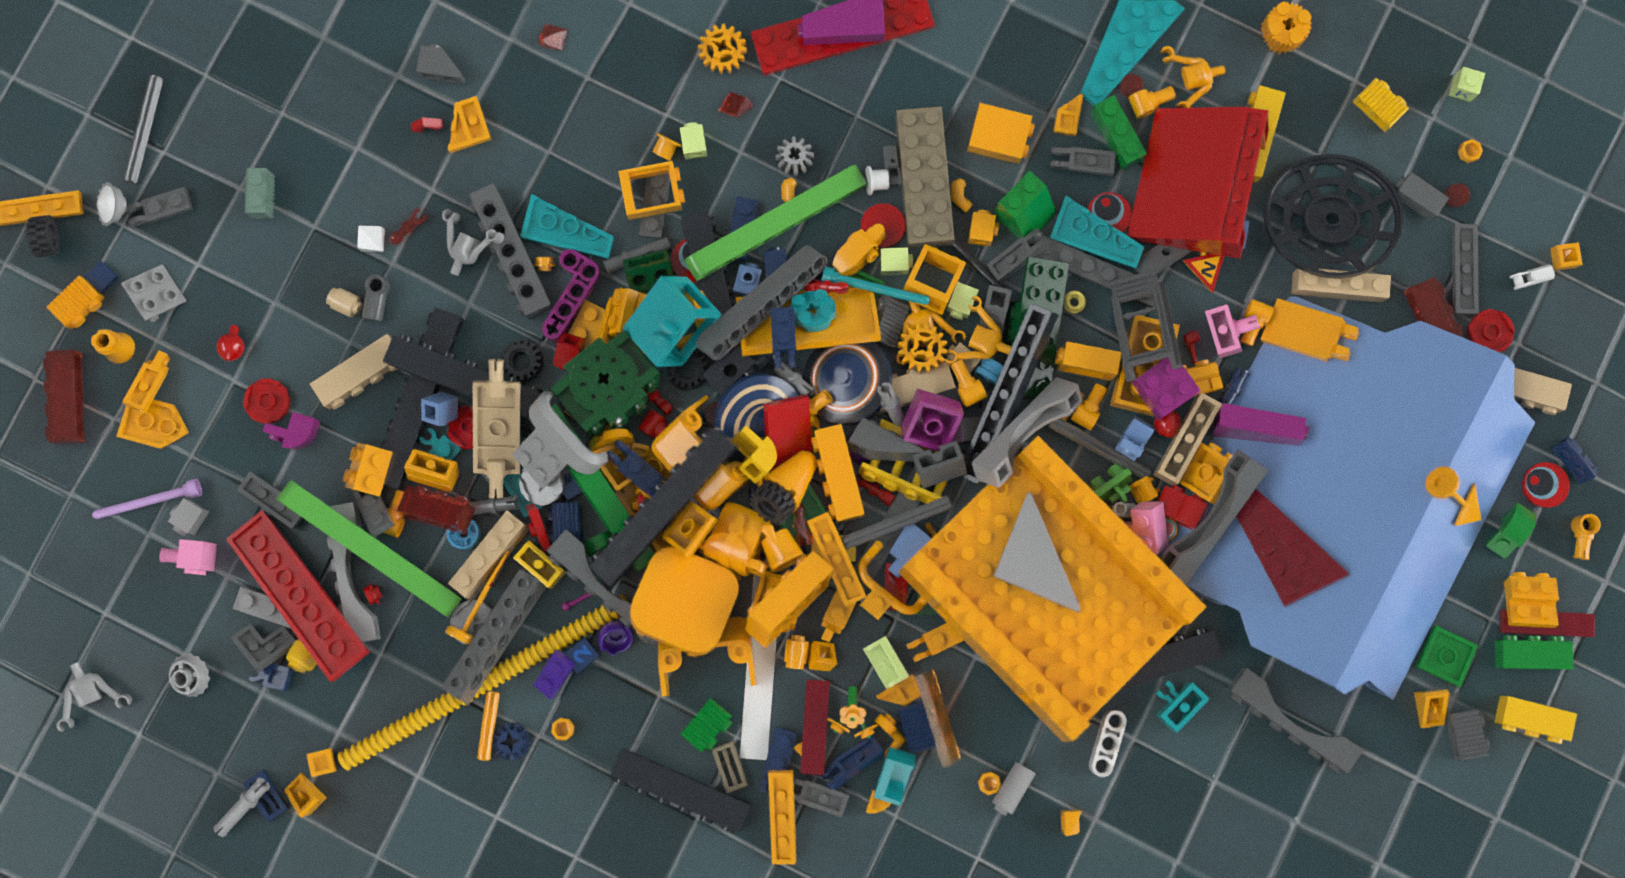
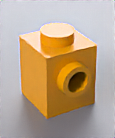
M987 210L973 212L968 243L990 246L993 236L998 234L999 223L995 222L996 215H991V212Z

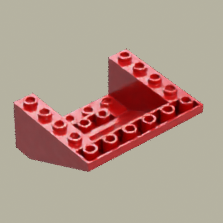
M1250 107L1156 108L1127 236L1139 242L1241 259L1245 241L1244 221L1260 149L1265 150L1270 129L1268 110Z

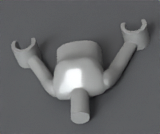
M449 209L444 210L442 213L443 220L447 221L448 251L455 260L450 273L456 276L459 275L463 264H474L480 252L489 243L500 244L504 240L502 233H497L495 230L490 229L486 232V238L482 242L460 232L456 242H454V224L458 223L461 217L458 213H453Z
M74 663L70 665V668L75 678L65 688L63 715L56 726L61 732L64 731L63 721H66L70 728L74 726V720L70 718L72 694L76 699L78 707L103 698L99 688L115 700V705L118 708H122L121 698H125L130 705L132 697L126 693L119 695L98 674H84L80 663Z

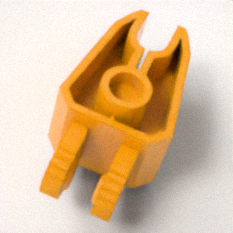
M875 224L866 232L860 229L852 233L847 242L837 251L832 263L833 268L840 272V275L850 276L856 274L866 264L873 262L879 255L878 246L886 237L883 225Z

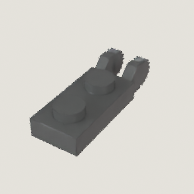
M1077 147L1052 148L1053 155L1069 156L1068 162L1051 161L1050 167L1053 169H1068V171L1107 176H1113L1116 152Z
M182 187L141 200V202L127 205L125 212L134 213L144 210L145 215L136 216L128 220L130 226H139L191 211L193 208L187 189Z
M1034 229L1024 238L1021 237L987 264L1001 284L1026 265L1027 257L1035 258L1037 254H1041L1049 248L1051 243L1047 238L1030 247V244H1034L1043 236L1041 229Z
M352 489L364 521L374 538L394 526L381 495L379 497L367 494L363 497L361 491Z
M793 777L794 785L802 786L800 795L794 793V799L798 800V803L842 818L849 794L835 789L830 790L826 786L806 779L803 781Z

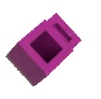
M293 412L287 429L265 423L262 432L269 434L268 439L281 442V447L285 449L300 450L312 443L321 421Z

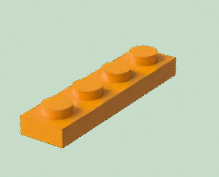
M78 190L0 201V226L26 223L28 218L35 216L51 215L53 218L84 214L82 194Z
M829 512L808 520V525L825 562L834 569L832 578L845 607L866 598Z
M770 770L768 776L772 864H796L793 770Z

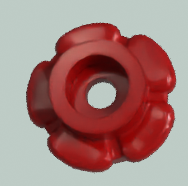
M369 583V586L363 588L369 604H380L379 599L383 598L379 586H373L372 583Z

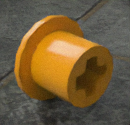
M657 132L656 135L659 136V139L652 152L667 160H671L677 146L682 147V144Z

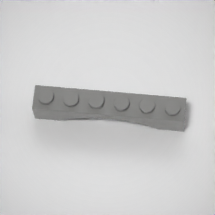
M1056 377L972 462L977 480L999 488L1013 474L1014 459L1022 444L1043 426L1057 419L1069 416L1083 402L1079 385Z
M350 502L330 506L358 527H362L357 503ZM328 536V547L333 551L334 559H331V567L337 575L335 590L341 599L339 611L363 643L380 640L378 618L360 599L353 583L350 563L352 551Z

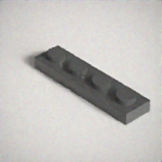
M1478 224L1452 225L1453 315L1479 314Z

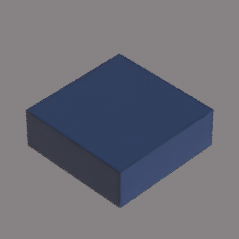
M99 261L85 276L101 293H104L119 278L102 261Z

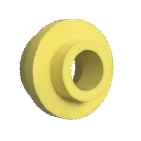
M1070 291L1064 296L1063 307L1067 312L1076 314L1084 309L1086 300L1082 293ZM1076 299L1078 305L1072 306L1070 300Z

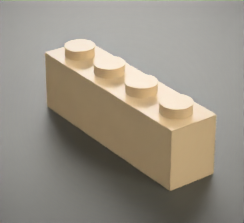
M1296 269L1292 274L1291 295L1382 303L1390 298L1391 275L1365 273L1351 278L1334 279L1311 275ZM1319 269V270H1321V271H1326V272H1337V273L1348 272V271H1337V270Z
M384 335L310 383V386L324 407L328 409L333 408V410L337 409L351 395L355 397L364 391V387L368 384H376L384 378L383 375L388 371L394 372L398 370L383 363L384 356L392 339L390 335Z
M945 362L943 364L938 363L937 370L930 367L928 374L925 372V369H922L920 374H917V368H913L911 371L907 370L906 375L899 377L898 374H892V388L900 399V407L911 404L917 388L934 394L956 388L949 365ZM882 407L875 415L887 411L885 410V408Z
M1514 368V400L1519 402L1521 407L1528 409L1537 407L1542 409L1543 413L1549 415H1556V413L1566 410L1572 384Z
M1202 392L1195 397L1182 421L1180 430L1173 437L1153 474L1155 477L1170 485H1177L1222 403Z
M506 511L448 584L462 596L473 601L492 576L506 551H509L508 558L529 532L528 526L514 514Z

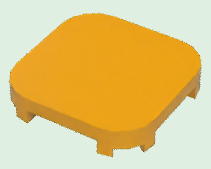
M674 547L663 548L655 553L650 560L632 601L629 613L631 624L635 628L636 633L642 637L645 635L687 652L688 656L697 657L714 650L718 644L731 613L739 589L737 579L724 566L697 555L688 558Z

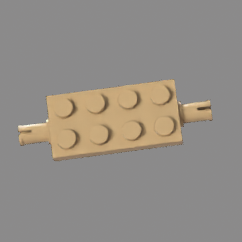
M496 359L488 360L489 380L473 381V473H483L489 478V498H495L496 489L497 498H503V478L508 474H520L521 464L512 455L521 445V382L503 380L504 360L498 359L496 369Z

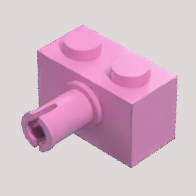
M1227 304L1205 311L1220 358L1243 352L1238 338L1240 334L1260 328L1256 314L1235 321Z
M1141 502L1132 508V521L1123 522L1154 554L1158 555L1169 546L1164 503Z
M180 539L179 549H161L160 562L177 563L176 568H184V573L206 575V571H214L217 544Z

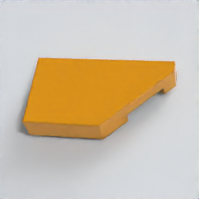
M1079 94L1057 110L1053 133L1076 136L1083 94Z
M911 674L908 678L876 695V697L880 700L906 706L925 693L914 675Z

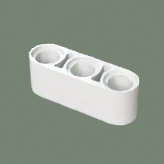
M1109 710L1105 712L1100 723L1089 761L1091 772L1099 777L1110 775L1114 768L1126 726V717L1120 711ZM1113 714H1116L1120 719L1116 727H1111L1109 724V718ZM1105 737H1111L1113 740V745L1108 750H1105L1102 746V741ZM1103 759L1107 764L1106 769L1103 772H1098L1095 767L1098 760Z

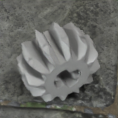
M793 136L791 139L792 143L785 139L783 140L785 147H777L779 154L776 155V160L780 161L778 164L780 169L786 167L785 174H789L793 170L794 176H797L799 169L801 172L806 173L805 166H812V161L809 159L814 158V153L809 152L811 145H804L805 140L803 138L797 143L796 138ZM795 153L797 155L798 153L799 159L794 160V157L791 159V154Z

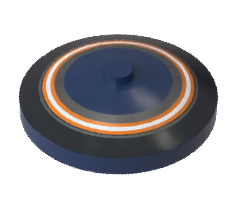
M875 342L816 348L808 358L803 372V380L815 388V393L812 397L807 394L810 399L818 395L822 390H827L832 397V402L821 408L817 414L831 423L842 425L859 424L862 418L868 420L883 407L881 396L877 390L879 385L884 391L882 383H890L892 385L893 378L889 359Z

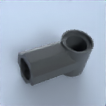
M371 275L365 281L366 295L362 318L383 322L390 283L379 275ZM381 281L382 288L380 291L375 292L373 289L374 283Z

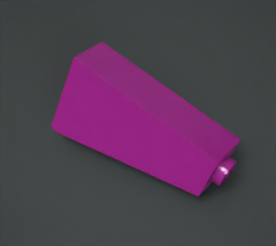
M847 0L803 15L802 24H798L799 38L803 37V45L884 41L883 0Z
M1222 403L1214 417L1212 436L1299 446L1304 439H1307L1309 426H1306L1307 418Z

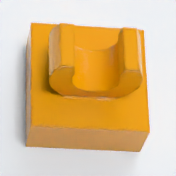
M1145 476L1129 485L1130 492L1137 504L1148 502L1158 496L1157 493L1160 489H1154L1151 483L1154 480L1153 477L1148 478V476Z
M332 748L307 754L311 777L337 771Z

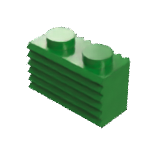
M710 698L680 735L701 753L705 749L710 751L718 741L714 737L719 731L725 733L733 723L729 720L732 715Z

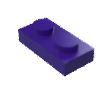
M558 649L552 654L533 686L548 699H553L576 664Z

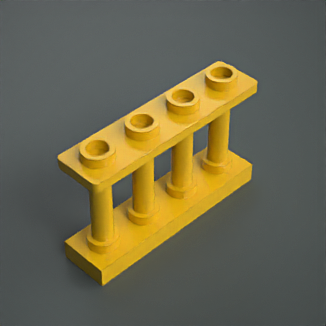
M881 420L879 424L881 428L887 431H894L903 439L899 426L886 420ZM920 446V448L924 451L930 450L932 454L939 452L927 447ZM871 460L870 464L862 462L858 472L867 481H876L883 484V487L887 490L901 492L906 498L913 501L919 500L925 504L942 498V493L948 482L947 480L936 484L932 493L920 487L921 482L917 472L912 483L900 479L899 476L906 461H896L891 474L878 469L881 460Z

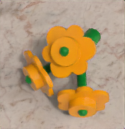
M855 686L848 687V706L840 709L841 717L839 722H835L830 718L827 719L831 723L830 728L834 730V733L841 735L843 732L848 734L850 730L842 726L843 723H846L849 728H855L860 724L863 731L854 736H861L862 739L870 738L874 734L873 729L878 726V724L867 728L864 722L866 711L862 707L857 708V687Z

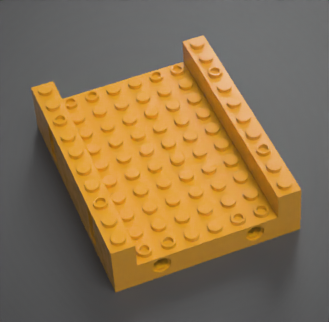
M1039 436L1014 459L1013 474L999 488L988 484L898 571L1062 742L1074 741L1090 725L1088 721L1183 625L1191 623L1206 608L1187 586ZM1027 493H1031L1079 604V612L1070 610L993 577Z

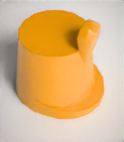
M771 524L763 525L762 532L766 538L761 541V545L772 572H777L793 565L804 555L788 529L775 532Z

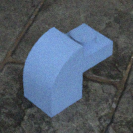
M1135 415L1121 436L1115 450L1135 461L1144 451L1145 444L1154 432V426Z

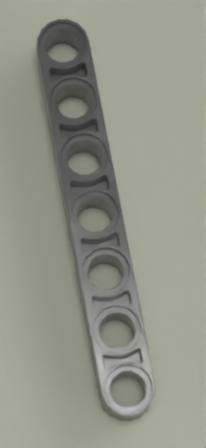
M809 245L801 248L701 333L696 342L698 349L713 360L722 358L771 316V308H780L820 274L826 267V256Z

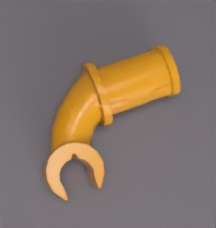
M822 390L818 395L809 399L812 436V426H815L818 430L820 429V419L815 415H817L821 408L832 402V397L827 390Z

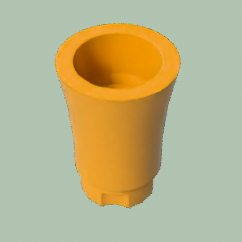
M102 329L98 330L91 339L95 350L113 363L119 364L128 361L135 351L133 339L123 332Z

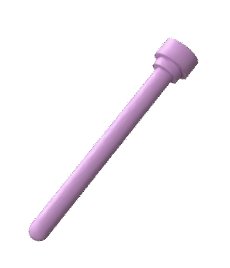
M197 478L188 480L180 488L93 511L92 516L95 519H100L182 496L196 498L202 496V487Z

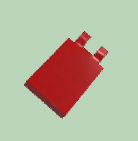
M804 394L764 403L765 437L768 436L771 439L777 452L776 462L770 471L800 451L812 453L809 397Z

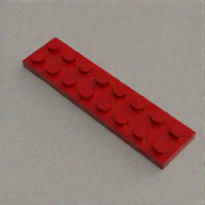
M883 0L884 41L803 45V37L799 38L798 24H802V17L752 31L751 37L762 74L766 76L932 29L935 24L927 0Z
M261 510L226 538L227 542L330 682L336 681L370 653L266 511Z

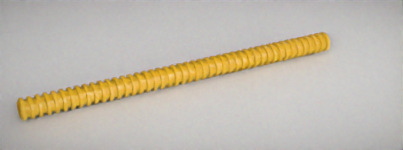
M622 593L619 595V598L628 601L625 595ZM600 605L601 608H595L594 612L589 611L587 616L582 615V619H575V623L570 622L569 626H563L562 630L557 629L555 634L550 633V637L545 636L542 641L538 640L537 644L532 643L530 648L525 647L523 652L518 651V655L513 654L511 655L512 658H506L505 662L500 661L498 666L495 665L474 697L479 698V694L484 695L486 690L491 691L492 687H498L499 683L504 684L506 679L511 680V676H518L517 673H523L525 668L528 670L531 665L536 666V662H543V658H550L549 655L558 649L562 651L563 647H569L568 644H575V640L580 641L582 636L587 637L589 632L592 634L595 629L599 630L600 626L606 625L607 622L613 621L614 618L616 620L619 619L620 614L615 610L611 613L603 605ZM449 693L446 695L442 694L441 698L436 697L434 702L429 701L427 706L425 704L422 705V709L417 708L414 713L410 712L409 716L404 715L402 720L397 719L395 724L393 722L390 723V727L385 726L382 731L378 730L377 734L372 733L370 738L365 737L363 742L360 740L357 742V745H351L350 749L346 748L344 752L340 751L338 753V760L341 766L349 771L351 766H358V762L361 764L364 762V759L369 760L371 755L376 756L377 752H383V748H390V744L395 745L396 741H402L403 737L408 738L410 733L412 735L415 734V730H422V726L427 727L428 723L432 724L435 722V719L440 720L442 715L445 717L447 712L452 713L454 708L459 709L460 705L464 706L466 704Z

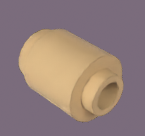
M332 288L326 299V304L330 305L331 309L349 317L358 315L363 306L361 297L342 288Z

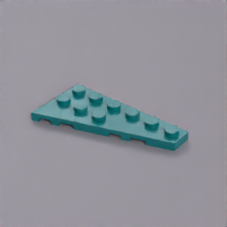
M1119 0L1080 94H1083V98L1093 106L1105 100L1185 8L1175 0Z

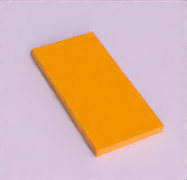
M850 286L847 287L849 291L846 294L830 292L828 296L834 300L836 305L835 320L833 318L828 328L818 332H807L805 328L799 325V328L795 326L796 350L881 341L874 292ZM800 290L795 295L802 294L805 290ZM736 297V303L744 297ZM790 298L780 308L790 307L792 303V298ZM816 309L809 310L812 314L816 313ZM771 316L741 341L742 356L773 353Z

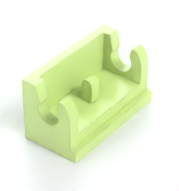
M886 636L863 649L886 689L909 677Z

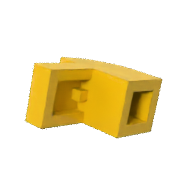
M745 426L732 440L739 446L737 449L747 457L739 469L756 484L774 466L777 452L768 436L761 440L749 427Z

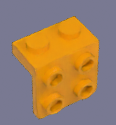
M358 443L351 450L349 460H352L350 469H346L343 476L345 487L380 497L393 452Z

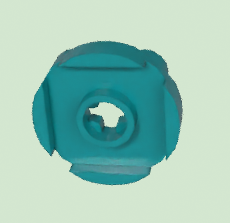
M819 289L792 297L790 307H794L795 326L799 328V325L805 328L807 332H818L828 328L833 318L835 320L836 305L834 300L828 296L827 291ZM816 309V313L812 314L809 310Z

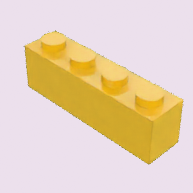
M1259 85L1255 92L1251 91L1247 102L1250 108L1268 110L1269 134L1265 150L1260 149L1253 180L1255 183L1263 176L1286 94L1285 92Z

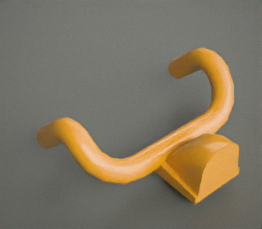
M876 541L858 564V574L861 581L872 590L860 606L877 620H879L889 606H892L902 614H917L927 603L922 596L919 597L915 604L911 606L905 605L869 576L867 566L883 548V544L880 541Z

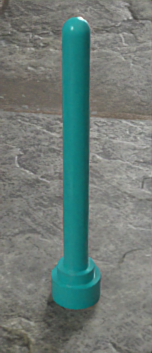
M826 266L822 275V282L824 280H830L831 283L845 282L850 287L927 305L930 302L928 296L840 275V272H837L835 268Z

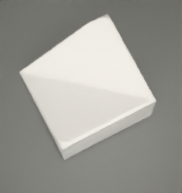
M358 226L357 248L365 252H384L385 230L381 226Z

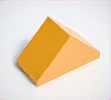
M1433 689L1414 692L1420 727L1427 728L1444 725L1449 698L1448 690Z
M302 773L284 789L298 816L301 818L311 815L327 798Z

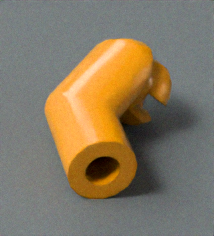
M788 178L781 184V196L784 202L796 197L795 187L797 182L793 178Z
M957 179L951 183L950 198L953 203L967 213L973 204L964 197L965 181Z

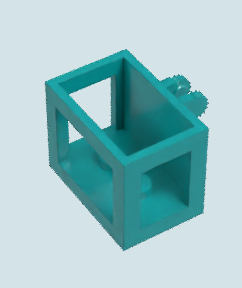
M661 276L622 329L626 331L656 367L683 366L697 348L696 342L698 337L717 321L722 314L688 277ZM686 291L701 308H695L684 296ZM696 318H706L680 351L676 344Z

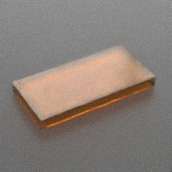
M930 670L915 677L944 768L953 765L961 757L935 671Z

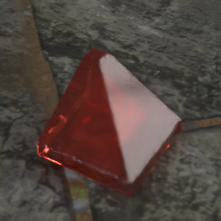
M545 24L538 42L542 47L562 51L568 30Z
M730 92L719 111L738 118L752 108L753 104L747 97Z

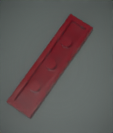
M1501 609L1499 610V633L1595 637V614L1557 612L1558 626L1556 628L1509 626L1507 610Z
M806 681L800 774L824 776L830 681Z

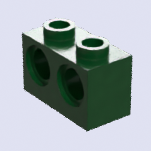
M667 249L623 259L629 288L637 292L643 293L652 289L661 276L674 277Z

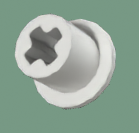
M871 166L866 167L865 180L867 182L866 190L868 195H872L874 190H888L889 174L887 169L872 170Z

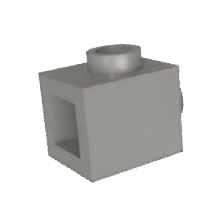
M183 498L180 504H177L171 510V517L168 522L174 525V531L183 536L186 533L195 535L209 514V511L194 501Z

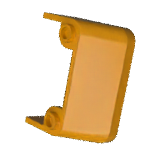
M707 395L683 411L653 441V453L669 471L677 463L682 464L687 459L685 454L692 446L695 445L697 447L702 442L695 432L702 425V419L698 412L708 401L709 397ZM731 462L726 467L722 465L693 498L705 510L713 511L752 480L739 469L742 463Z
M743 617L728 618L716 647L727 646L728 655L733 662L748 663L751 686H756L757 678L752 636L745 630L747 621ZM658 641L660 684L662 697L670 695L668 672H673L680 667L682 663V650Z

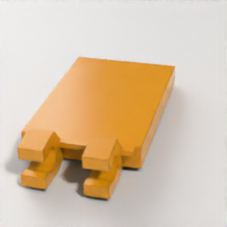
M1277 298L1271 319L1262 334L1261 342L1328 362V359H1331V357L1348 362L1351 352H1349L1350 348L1337 345L1340 337L1356 341L1359 331L1358 327L1345 324L1346 321L1342 317Z

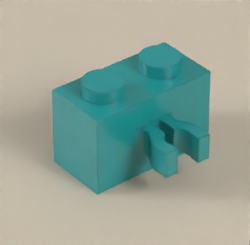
M1166 681L1164 684L1169 688V693L1173 697L1164 695L1160 690H1157L1155 694L1159 698L1166 700L1167 703L1156 716L1172 732L1178 733L1209 698L1193 682H1187L1176 693L1173 684L1170 681Z

